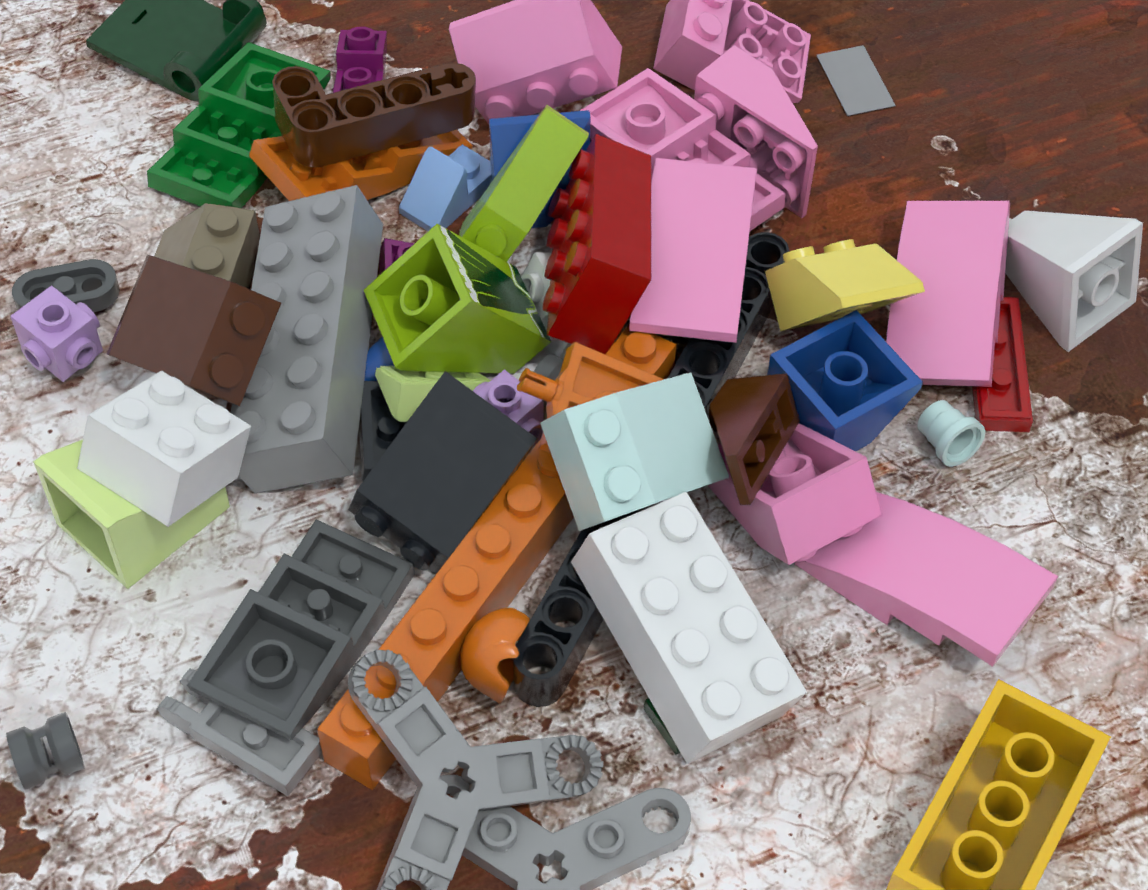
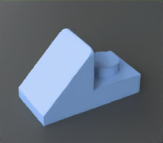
M463 144L449 156L431 146L428 147L399 205V214L426 231H429L436 224L447 228L472 206L490 185V161Z

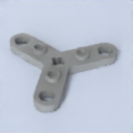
M375 650L364 655L352 667L348 678L349 693L360 711L417 786L377 890H395L396 886L404 880L416 883L421 890H447L479 810L574 798L590 792L598 785V781L603 775L601 773L603 761H601L600 757L602 755L600 750L596 749V745L592 741H588L584 736L567 735L471 747L427 687L422 685L410 669L408 662L406 663L400 654L397 655L393 651ZM384 666L394 674L396 689L390 698H375L372 693H368L369 690L365 687L366 681H364L366 671L370 667ZM563 750L575 751L584 761L585 772L578 783L571 784L569 781H564L565 779L559 776L560 772L556 770L558 767V763H556L559 759L558 755ZM458 765L463 768L461 779L469 783L468 791L461 790L455 793L453 797H450L446 794L448 784L440 779L441 772L454 770Z
M440 776V779L448 784L446 794H450V796H454L455 793L461 790L468 791L469 783L462 780L461 776ZM666 788L646 790L554 833L510 806L479 810L462 856L515 890H593L646 865L647 861L666 854L671 850L674 852L678 849V846L683 845L689 833L691 812L687 802L681 795ZM658 807H661V810L667 808L668 812L673 813V817L677 819V825L666 833L653 832L643 822L642 817L644 818L645 812L649 813L651 808H654V810L658 809ZM554 860L561 862V875L564 878L562 881L554 877L550 878L546 884L539 881L538 863L549 866Z

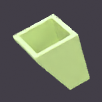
M83 440L43 454L33 461L56 524L127 589L230 507L226 488L224 487L167 527L77 469Z

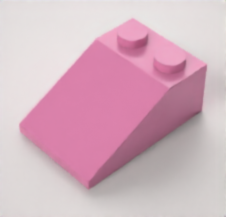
M800 423L791 435L751 505L739 504L721 443L718 444L729 478L710 484L708 487L762 549L788 565L813 557L818 549L841 537H848L858 533L863 528V525L882 516L867 457Z

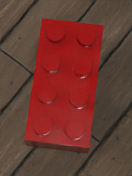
M595 134L587 150L580 149L570 167L569 178L571 180L565 190L562 188L557 189L549 207L548 216L554 218V222L549 231L546 246L552 248V253L547 262L544 277L550 280V286L545 294L542 310L548 313V336L570 344L577 342L606 354L651 281V155Z

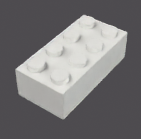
M687 492L589 533L572 559L573 567L687 764L782 717L807 693Z

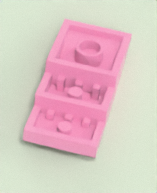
M649 68L580 110L590 111L591 140L595 134L651 155V182L656 158L750 167V153L716 130L715 113ZM756 174L750 231L785 207V193L759 174Z
M656 158L651 182V281L631 313L629 331L737 342L757 168Z
M907 201L897 261L923 282L925 292L890 304L886 342L923 381L922 385L992 387L995 343L998 342L1000 302L1003 301L1010 215L1009 201Z
M878 492L876 494L882 516L863 525V528L858 533L848 537H841L818 549L813 557L794 563L884 624L888 625L896 617L937 645H940L945 637H948L992 667L1052 591L1058 578L1056 574L1006 545L955 520L905 500Z

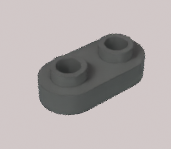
M97 259L31 270L21 275L12 287V296L17 310L51 285L73 303L82 302L93 312L111 306L118 298L120 292L114 268L109 263Z

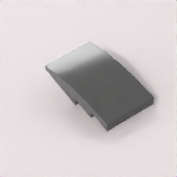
M316 519L292 557L285 553L282 555L259 592L252 589L249 590L187 684L189 690L277 734L293 740L329 698L385 622L415 575L413 563Z

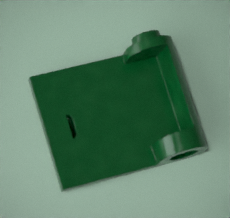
M125 0L86 40V45L88 48L182 97L197 101L199 100L198 89L248 42L252 43L265 29L267 21L264 10L257 0H226L223 3L222 9L204 0Z

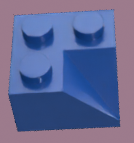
M857 310L772 353L767 375L787 373L800 424L854 451H858L870 444L917 394L923 383Z

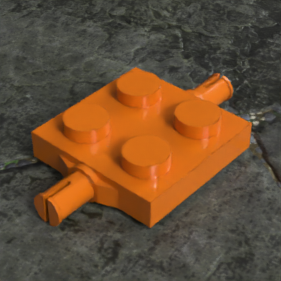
M574 342L566 349L560 374L555 380L525 368L519 378L520 383L517 384V391H522L546 401L548 419L564 409L664 379ZM543 432L538 449L551 453Z

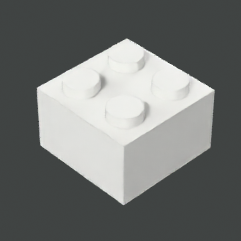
M160 371L87 416L77 469L169 527L238 478L251 425L231 414L226 408L215 404L184 385L179 379Z

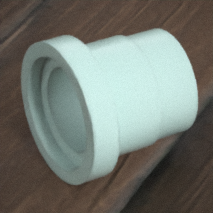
M945 400L934 402L927 407L921 414L917 424L918 430L936 448V456L949 467L960 465L971 458L980 448L985 438V427L977 419L965 417Z

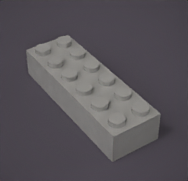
M357 185L267 206L264 210L251 290L281 302V305L241 405L232 404L231 414L251 425L239 477L255 494L353 475L373 313L364 289L377 278L383 223Z

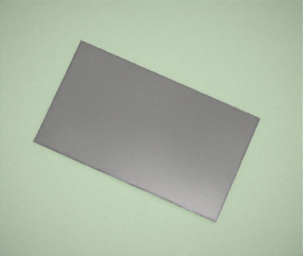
M864 45L817 55L847 116L896 106Z

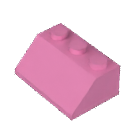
M514 0L450 23L449 32L457 61L469 67L475 74V107L488 124L489 119L533 115L540 113L546 104L551 108H555L617 88L622 46L591 0Z

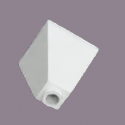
M1023 211L1015 218H1009L1005 273L1058 344L1067 352L1071 351L1136 302L1143 223L1133 218Z

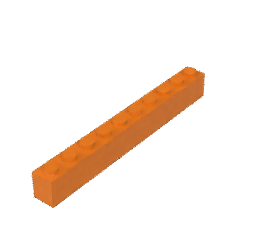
M629 323L605 355L662 379H667L675 366L676 344L653 333L629 331ZM541 439L378 649L390 650L397 655L400 654L403 657L402 659L406 663L408 662L410 669L422 685L427 687L437 702L462 670L460 667V650L466 634L486 614L500 608H508L574 518L551 453L538 449ZM378 665L372 666L366 671L364 681H366L365 687L368 688L369 694L372 693L375 698L379 697L381 699L390 698L394 694L396 679L388 668ZM348 689L317 729L323 760L352 779L374 790L396 758L355 704Z

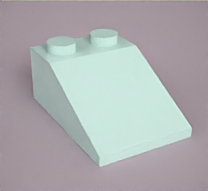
M691 372L616 392L564 409L540 423L579 531L668 500L684 492H690L729 478Z

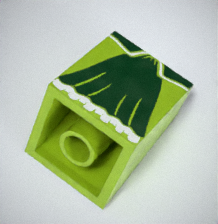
M439 224L432 227L364 289L395 368L401 371L501 373L505 369L508 373L514 374L552 342L547 335L545 326L517 267Z

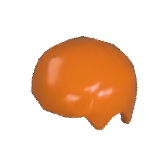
M500 608L478 620L466 634L460 650V667L465 679L474 688L498 703H502L513 681L512 658L519 656L515 643L520 639L530 621L526 614L515 608Z

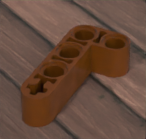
M445 63L327 95L317 76L304 67L293 66L284 68L274 75L272 81L276 124L294 159L307 167H323L458 130L468 126L473 121L475 115L476 77L469 67L460 63Z

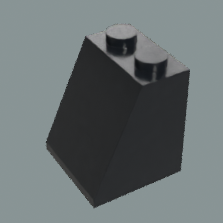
M445 371L356 490L348 510L355 515L356 522L366 532L376 537L384 536L400 548L403 558L413 563L415 568L423 571L428 569L436 575L524 461L537 438Z

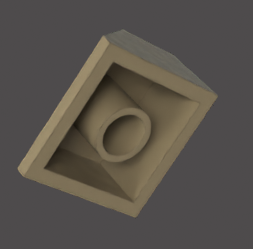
M205 203L164 230L154 257L232 281L249 289L254 276L260 240L256 212L250 209Z

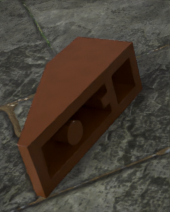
M787 373L727 379L710 404V425L714 432H718L740 505H751L800 422Z

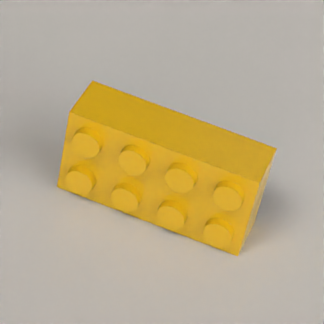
M998 679L895 867L886 890H1035L1111 736Z

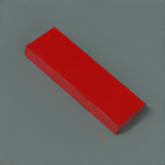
M1003 297V301L1000 302L998 342L995 343L992 387L972 386L975 419L985 427V431L1030 432L1033 423L1019 298Z

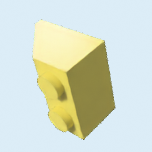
M853 239L829 244L823 247L824 253L815 255L813 246L783 254V264L765 271L780 331L838 320L855 310L862 315L925 292L923 282L878 244L855 247Z

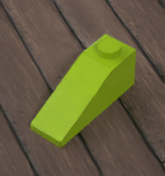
M546 104L462 223L459 236L507 262L528 234L587 140L589 133Z

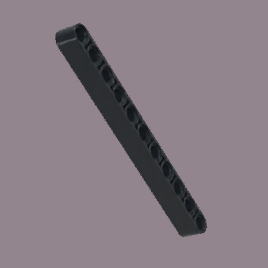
M761 232L749 237L737 342L690 338L668 378L692 373L708 420L711 402L725 381L736 377L774 307L765 271L783 264V254L789 252L787 242L774 233ZM651 506L580 531L516 644L519 656L513 658L514 689L519 699L526 704L543 707L558 701L566 690L604 620L573 567L572 559L589 533ZM566 620L576 625L564 628L555 625V623ZM534 666H544L551 669V671L545 674H535L528 671V669Z

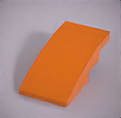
M458 130L323 167L313 168L298 163L292 156L283 136L254 140L249 157L289 201L355 185L359 187L365 198L369 200L410 184L428 147L431 146L449 156L462 144L469 149H472L473 145Z

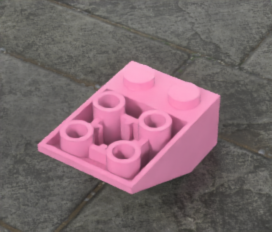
M670 0L665 9L653 69L695 90L696 75L735 45L772 68L792 103H799L802 100L811 34L749 0Z
M733 45L696 75L694 100L716 114V130L750 153V168H757V174L785 193V207L803 218L807 214L818 145L773 69Z

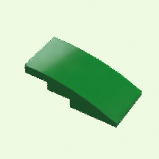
M248 42L198 89L199 105L173 129L174 146L147 170L148 187L198 206L208 203L242 208L268 178L249 157L253 141L282 136L275 120L272 83L274 75L287 67H304L317 76L324 90L331 79V71Z

